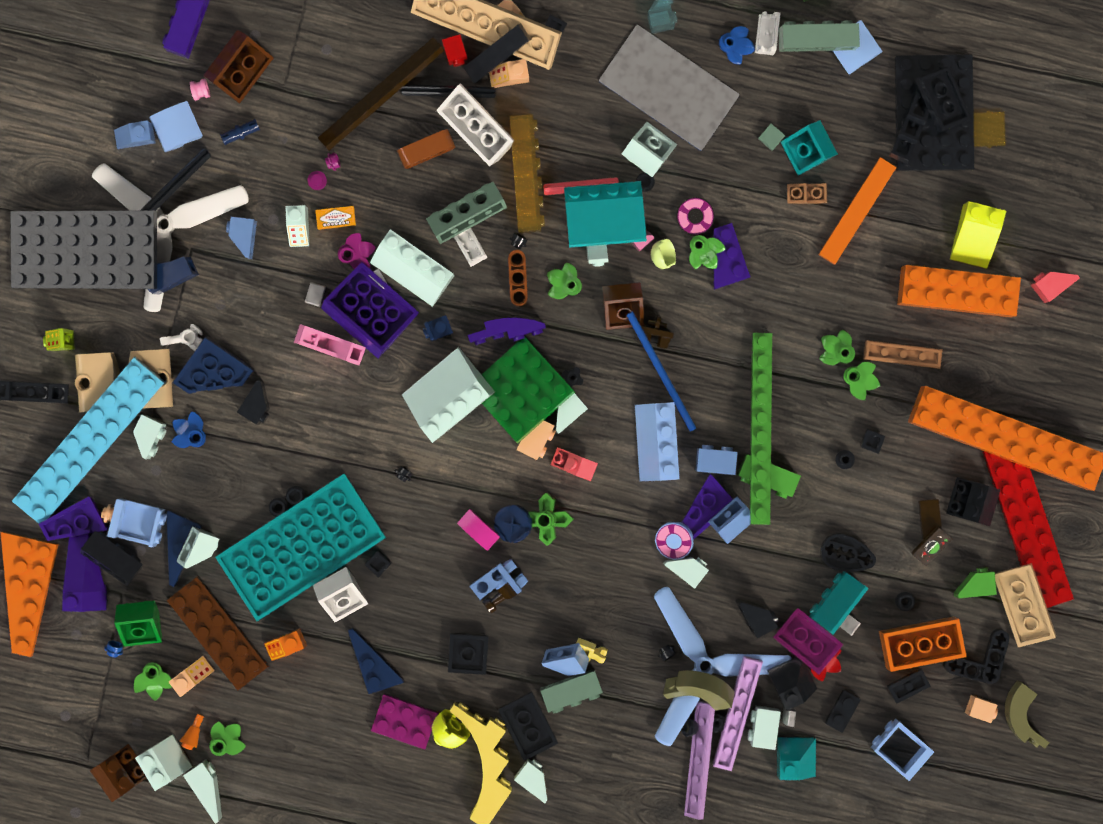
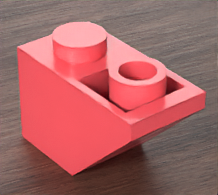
M557 447L550 465L591 481L598 463Z

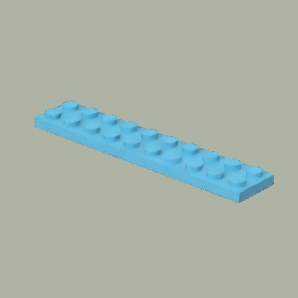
M134 357L12 502L38 523L50 518L162 387L165 381L137 357Z

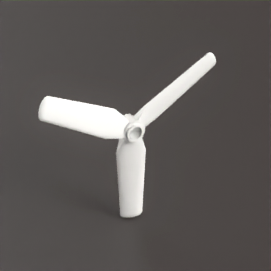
M105 163L100 164L92 173V178L129 211H140L152 199ZM239 185L179 205L168 215H165L159 207L156 210L157 264L170 262L172 252L171 233L174 229L191 228L248 203L249 197L245 188ZM167 219L169 225L166 229H162L161 222ZM145 289L144 309L150 312L160 311L164 293L160 295L152 294L148 289Z

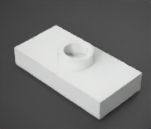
M471 228L454 237L470 267L487 258Z

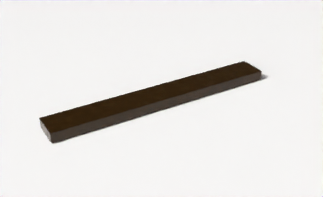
M434 38L430 39L318 137L320 142L330 151L445 51Z

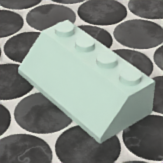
M391 229L378 246L370 262L432 307L455 276Z

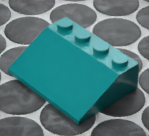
M641 181L564 187L569 248L647 241Z

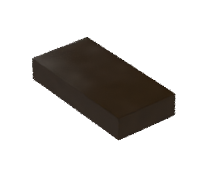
M939 499L918 501L922 539H925L937 526L942 529Z

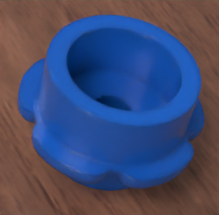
M109 641L104 650L107 651V655L110 657H118V655L123 654V644L118 641Z

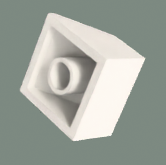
M347 567L313 585L318 602L334 622L368 604L358 583Z

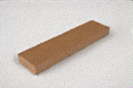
M866 340L863 359L940 369L942 349Z

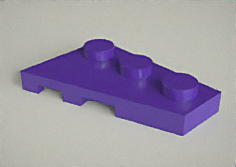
M92 496L39 523L47 541L109 530L106 523H104V519L101 518V514Z

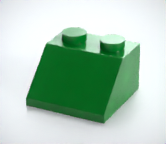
M155 600L116 605L114 624L124 647L162 642L160 615Z

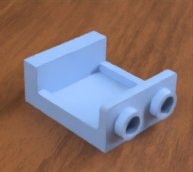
M123 498L116 499L107 537L121 538L149 545V547H156L162 538L160 530L161 526H164L166 522V509Z

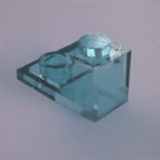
M673 0L654 1L647 15L651 34L674 29L675 23H677L676 12H672L671 9Z

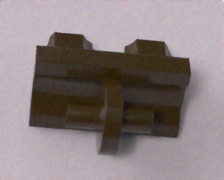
M657 316L656 321H648V325L654 326V329L641 326L649 342L651 335L659 337L657 347L667 349L674 333L659 330V328H667V323L660 322L661 316Z

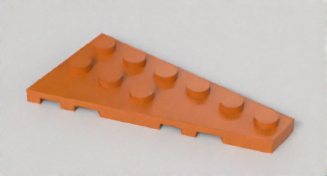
M1 532L12 653L32 657L59 544Z

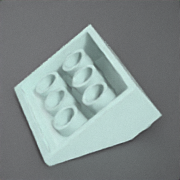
M458 347L406 390L402 396L418 425L433 443L495 393V391Z

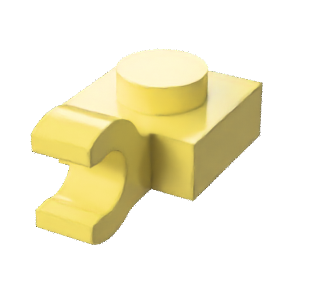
M578 638L576 643L580 644L589 661L594 659L599 663H604L608 649L604 647L596 648V644Z

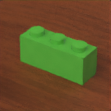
M745 454L737 476L741 477L740 481L750 484V455ZM771 464V489L777 491L775 495L786 499L787 496L793 497L801 476Z

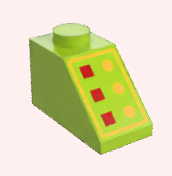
M64 328L45 331V336H43L44 347H46L47 351L74 350V331Z

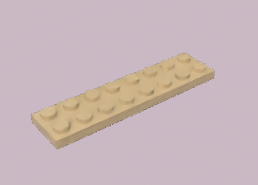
M414 0L411 13L490 46L521 23L532 40L513 55L546 69L552 67L562 32L484 0Z

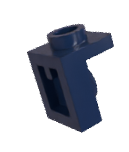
M446 315L425 322V327L422 328L426 339L430 338L431 341L453 333Z

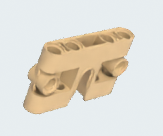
M169 349L131 351L129 363L134 357H137L158 376L164 373L167 377L166 382L144 408L173 407V375L171 373ZM114 353L75 355L77 375L75 386L78 390L79 412H88L120 374ZM84 378H87L90 382L88 388H84L82 385Z

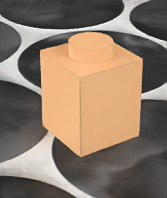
M971 695L965 713L974 718L992 723V720L997 716L998 708L997 704Z

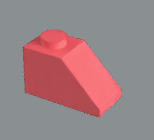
M1041 272L1034 278L1035 282L1031 284V287L1042 301L1047 303L1080 277L1074 274L1057 272L1044 274Z

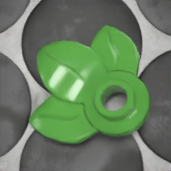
M702 235L693 237L690 241V249L692 250L689 256L690 264L694 269L699 268L702 264L707 268L716 269L718 265L717 253L726 249L724 244L717 238L707 239ZM698 241L702 242V248L700 249L696 247Z
M565 263L562 270L554 269L547 273L548 280L553 285L548 295L554 299H564L567 295H577L582 289V283L577 278V270L569 263ZM574 282V288L570 289L569 284Z
M841 330L837 337L826 335L821 338L822 345L826 350L819 357L823 363L828 365H836L839 362L850 363L855 358V350L851 346L852 338L846 331ZM844 350L849 351V355L846 357L842 356Z
M862 362L857 367L852 366L844 371V381L850 385V392L857 399L865 400L866 390H874L880 387L878 379L872 374L876 367L873 363ZM852 372L856 374L854 380L850 378V373Z
M150 662L144 666L143 673L135 678L134 691L138 693L146 690L148 695L156 701L162 695L163 688H172L169 683L172 679L169 674L162 671L158 663ZM151 668L156 670L155 675L150 673Z
M220 721L215 723L210 732L212 737L209 745L210 751L216 756H222L225 753L236 755L244 750L246 745L238 740L241 726L239 724H231L224 727ZM218 742L222 743V749L217 748L216 744Z

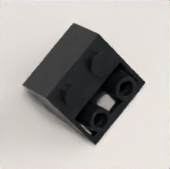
M957 477L946 514L990 527L1001 490Z

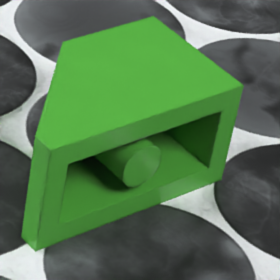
M988 567L976 568V571L970 572L955 590L954 597L968 598L997 595L995 572L988 570Z

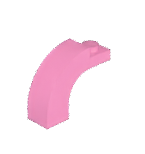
M300 324L294 343L356 365H360L366 348Z

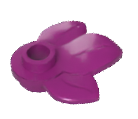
M354 233L348 236L345 245L339 248L338 258L343 263H350L354 269L361 262L370 268L367 257L374 252L376 247L370 242L362 241L360 233ZM346 250L350 251L351 256L346 257L344 252Z

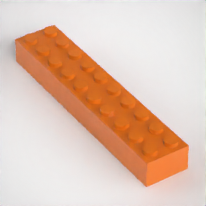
M921 386L908 423L1086 490H1095L1103 469V452L928 386Z

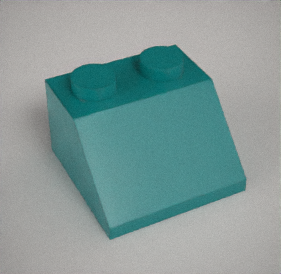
M820 120L807 125L781 141L798 176L838 154Z

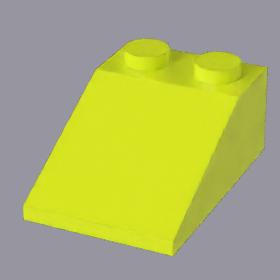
M970 201L963 204L950 260L987 269L1002 230L1006 211Z

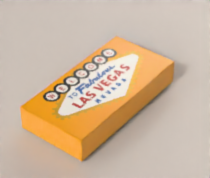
M354 206L315 210L318 230L356 226Z

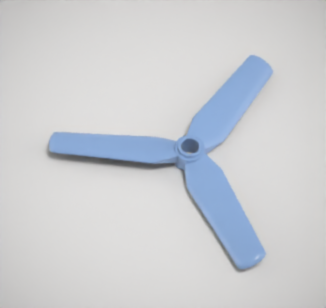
M663 587L654 595L683 653L695 662V668L692 671L708 674L715 673L725 677L738 676L743 656L762 660L763 664L759 675L769 674L767 670L792 659L789 655L724 654L710 658L707 656L703 639L671 589ZM703 661L709 662L707 670L700 669V664ZM695 696L673 698L655 734V738L661 744L666 746L673 744L700 698Z

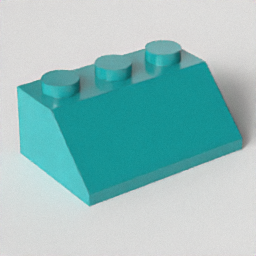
M844 571L842 574L839 572L835 576L832 587L830 589L827 588L822 593V600L819 604L815 603L809 611L811 613L809 617L833 635L869 589Z

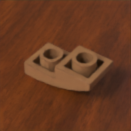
M787 184L788 204L827 203V184Z

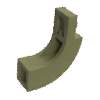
M687 670L679 671L678 677L666 679L663 695L666 699L680 696L699 697L708 702L716 711L732 708L735 692L726 682L716 676Z
M1017 680L1010 689L1005 702V716L1008 726L1013 734L1022 742L1026 743L1028 740L1035 747L1040 745L1046 748L1050 742L1036 733L1027 721V710L1038 694Z

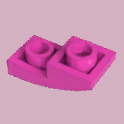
M471 509L457 523L487 551L500 538L496 531Z

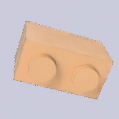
M546 421L540 423L520 442L517 450L536 460L539 457L543 458L547 450L544 446L547 440H552L556 432L553 430L554 425Z

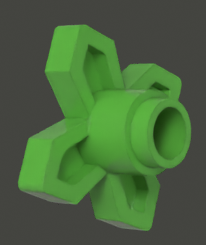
M545 493L538 500L540 512L528 511L532 519V527L540 528L539 539L546 546L556 539L555 526L567 527L574 520L567 511L555 512L556 500L549 493ZM546 516H548L549 522L545 521Z

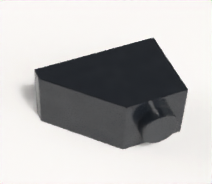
M256 381L237 413L256 425H260L261 422L264 423L269 416L267 412L270 408L263 381Z

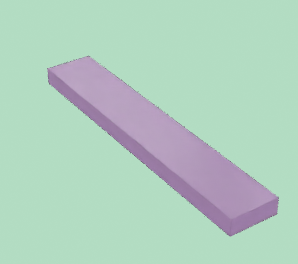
M743 656L734 687L735 693L732 708H728L723 731L721 732L713 760V767L732 771L763 664L762 660Z
M698 701L695 706L694 720L698 724V731L692 736L684 816L698 820L704 818L715 713L710 704L703 701Z

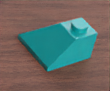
M777 737V776L780 780H803L816 777V738Z

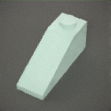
M205 759L183 776L216 824L222 818L216 769L211 762L208 763Z

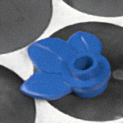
M735 27L730 33L723 34L719 39L720 49L726 52L728 60L734 64L740 65L742 63V55H748L755 51L753 42L746 38L749 29L746 27ZM727 39L730 40L731 46L727 44Z
M191 412L188 420H173V427L177 433V436L172 440L175 446L179 448L189 446L201 447L205 443L206 434L202 430L203 420L197 413ZM195 434H198L200 436V439L197 442L194 440Z

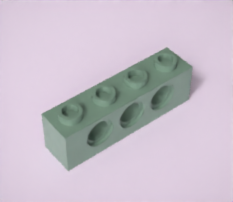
M491 182L483 185L473 193L466 194L464 198L457 202L450 203L446 208L432 213L426 220L438 242L442 244L506 209L507 206L495 183Z

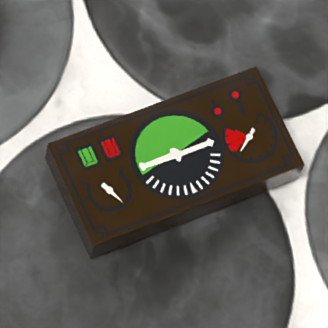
M937 526L911 554L927 566L953 539Z

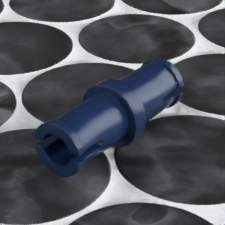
M253 119L243 125H235L236 128L221 133L220 136L224 145H227L240 138L241 140L245 139V136L259 131L260 128L256 120Z

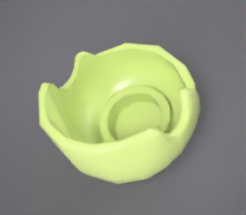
M669 239L657 241L652 246L651 260L656 267L667 269L676 263L675 249Z

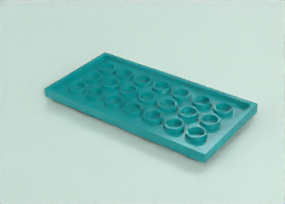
M344 473L215 558L255 620L259 621L387 537Z

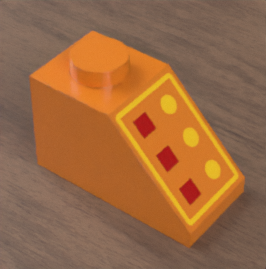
M300 628L264 643L271 661L293 654L307 646Z

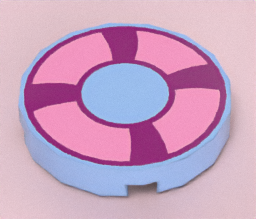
M667 522L658 530L655 543L663 556L674 560L682 559L693 548V534L688 526L681 522Z

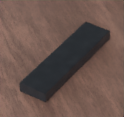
M520 23L468 63L464 69L473 83H477L532 39Z

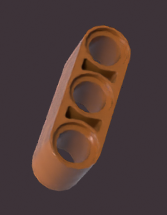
M445 129L397 150L404 169H408L453 150L455 144L449 130Z
M513 250L508 257L510 298L513 305L521 307L526 304L528 299L526 258L522 251ZM514 255L522 256L523 259L520 264L512 262ZM519 273L524 277L521 283H515L512 280L515 274ZM518 292L525 296L524 300L520 303L515 302L513 299L514 295Z

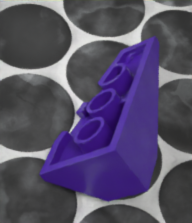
M90 534L69 537L62 611L85 612L107 610V588L103 582L101 568L80 553L83 545L91 537Z

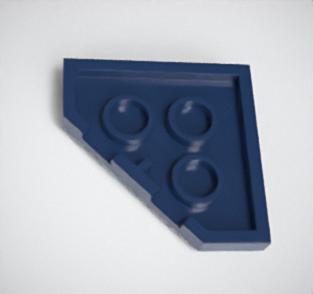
M205 336L177 375L173 384L188 394L204 390L223 389L224 387L243 386L254 368Z

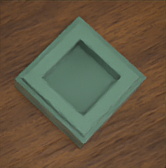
M770 124L758 140L773 151L785 135Z

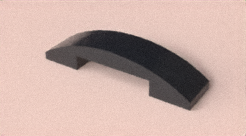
M0 381V400L68 403L69 384Z

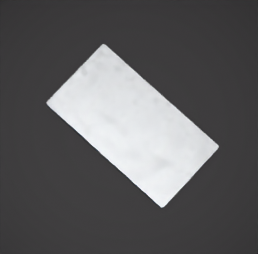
M639 25L635 26L599 79L600 83L700 151L703 150L739 97V93Z

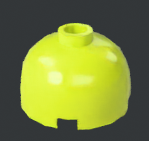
M444 709L435 717L431 728L434 741L438 745L452 749L459 747L470 737V731L463 723L456 719V716L450 710Z

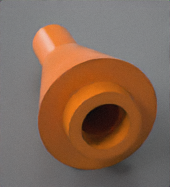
M196 715L193 724L180 739L182 747L192 750L193 747L197 748L200 725L204 716Z

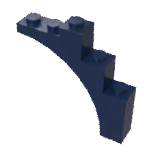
M184 256L171 262L157 264V289H148V291L152 294L160 295L198 276L199 273L192 258Z

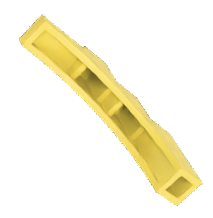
M454 702L450 712L460 719L470 731L478 746L482 760V789L478 801L470 814V819L477 824H490L512 791L511 783L503 777L501 779L498 778L509 762L508 753L500 747L498 749L495 748L506 732L505 723L497 717L495 719L490 717L488 722L485 723V719L478 713L474 715L469 712V707L465 704Z

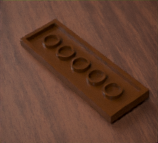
M199 576L167 600L237 691L269 667Z

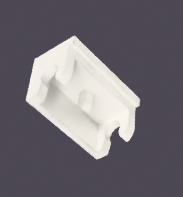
M765 11L761 15L759 14L755 53L775 54L780 22L779 12L767 14Z

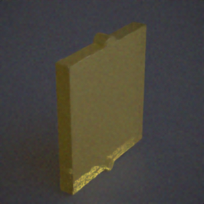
M987 111L986 113H974V147L991 148L992 146H1005L1004 112Z

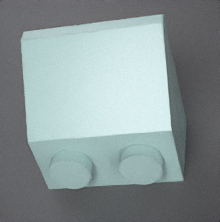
M646 122L632 138L622 155L642 169L644 173L653 177L677 144Z
M174 734L140 753L135 758L154 791L193 767Z

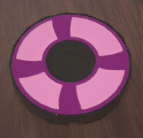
M692 197L685 200L679 206L676 212V221L679 228L686 234L691 236L701 235L711 228L714 222V211L708 201L699 197Z

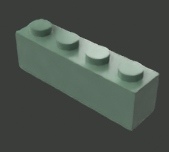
M852 20L841 21V24H834V21H823L822 24H815V21H806L803 24L789 21L784 22V25L778 29L779 52L856 50L860 47L859 23H853Z

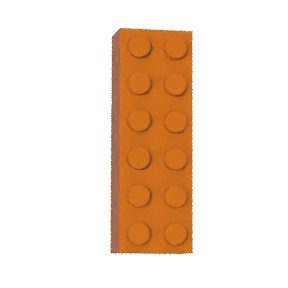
M904 265L901 267L897 305L1015 317L1017 316L1021 278Z

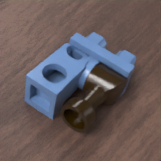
M512 559L505 561L503 564L500 562L478 580L470 584V588L480 600L493 589L498 591L491 600L486 598L482 601L491 614L497 610L496 605L505 599H512L522 591L521 588L528 582L522 573L515 579L509 574L517 568Z

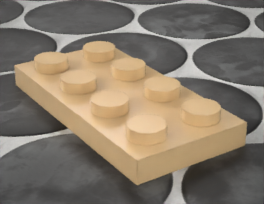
M1032 563L995 573V581L1017 646L1022 647L1056 638V633Z

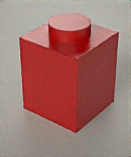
M461 35L442 39L449 66L454 65V67L465 64L464 61L468 59Z

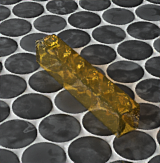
M533 114L510 116L511 137L514 139L512 155L518 233L541 232V227L545 226L544 215H540V208L543 207V196H539L538 189L542 188L541 177H537V169H541L540 158H536L535 150H539V141L534 139V131H538L537 119L533 120Z

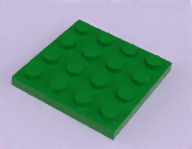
M526 338L520 339L481 374L495 391V393L482 402V405L517 444L575 393Z

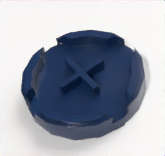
M508 505L501 508L496 514L494 529L503 541L518 543L530 534L532 519L529 512L523 507Z

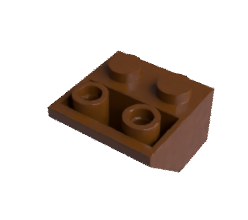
M129 744L90 770L111 802L120 798L147 778L135 759L137 756Z

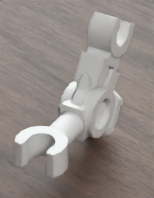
M191 324L190 329L184 330L180 335L160 338L161 346L182 342V344L188 345L195 351L203 341L202 338L198 337L197 333L202 336L203 332L198 326Z

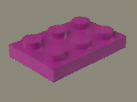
M799 608L794 611L773 637L818 675L843 646V643Z
M383 694L371 731L425 750L432 732L433 721L438 712Z

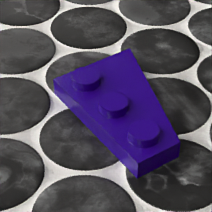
M730 223L713 229V238L719 239L726 248L724 251L717 253L718 265L716 269H713V290L750 278L733 224Z
M711 474L707 477L681 522L691 530L693 540L710 526L708 521L733 500Z

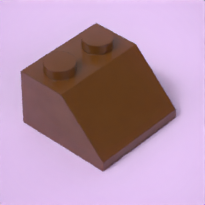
M640 282L602 286L606 330L631 328L632 325L626 314L632 311L640 325L644 326L643 295Z

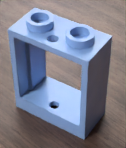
M895 718L894 721L891 720L884 728L885 731L881 736L878 735L874 738L871 748L910 781L934 751ZM898 727L921 746L903 769L880 750Z

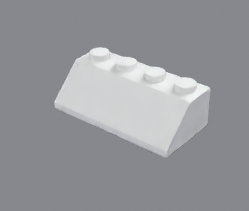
M461 83L436 110L489 166L498 162L514 142V139Z

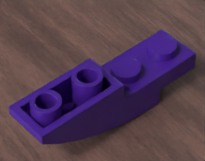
M525 318L494 319L484 322L486 330L470 334L468 338L470 343H475L476 346L485 343V339L493 337V340L502 338L504 333L507 332L509 339H513L515 342L524 339V335L532 333V336L543 333L542 329H545L546 326L545 323Z

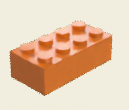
M954 616L879 631L886 669L890 672L967 657L960 620Z

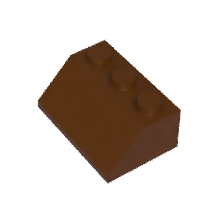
M237 30L203 76L240 104L274 58L249 36Z

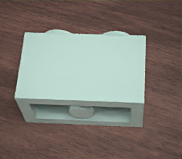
M755 705V711H751L750 721L753 722V727L748 732V741H750L752 747L776 749L781 713L779 709Z

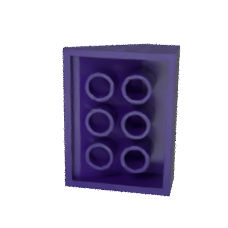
M362 262L332 291L321 306L325 313L378 359L419 314L415 308Z

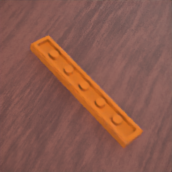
M881 157L878 159L818 254L819 256L834 265L836 264L897 167Z

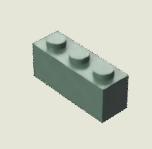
M595 669L540 688L547 711H552L553 713L563 711V707L571 705V707L580 705L581 701L587 698L589 700L597 699L600 697L599 694L603 693Z

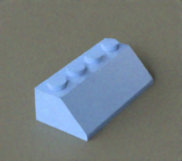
M674 402L635 405L640 481L679 479Z

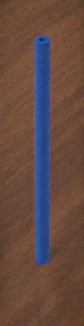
M633 311L626 314L628 320L689 431H693L696 429L694 422Z

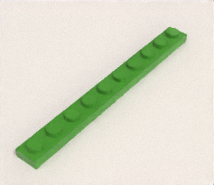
M772 333L752 334L750 524L770 525Z

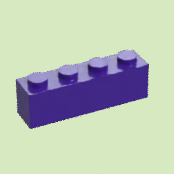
M177 0L175 6L177 9L176 13L170 18V29L168 34H165L162 42L163 48L166 51L189 59L210 0Z

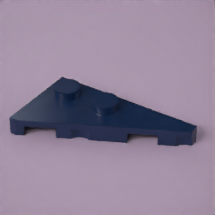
M168 510L169 585L175 587L184 568L177 562L180 552L192 526L202 529L203 525Z
M354 629L348 630L368 694L404 683V679L362 639L358 632H355Z

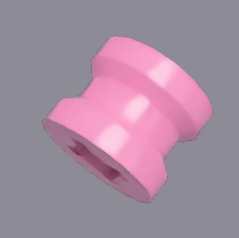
M205 78L201 79L200 82H190L191 93L195 101L199 100L200 97H210L209 86Z

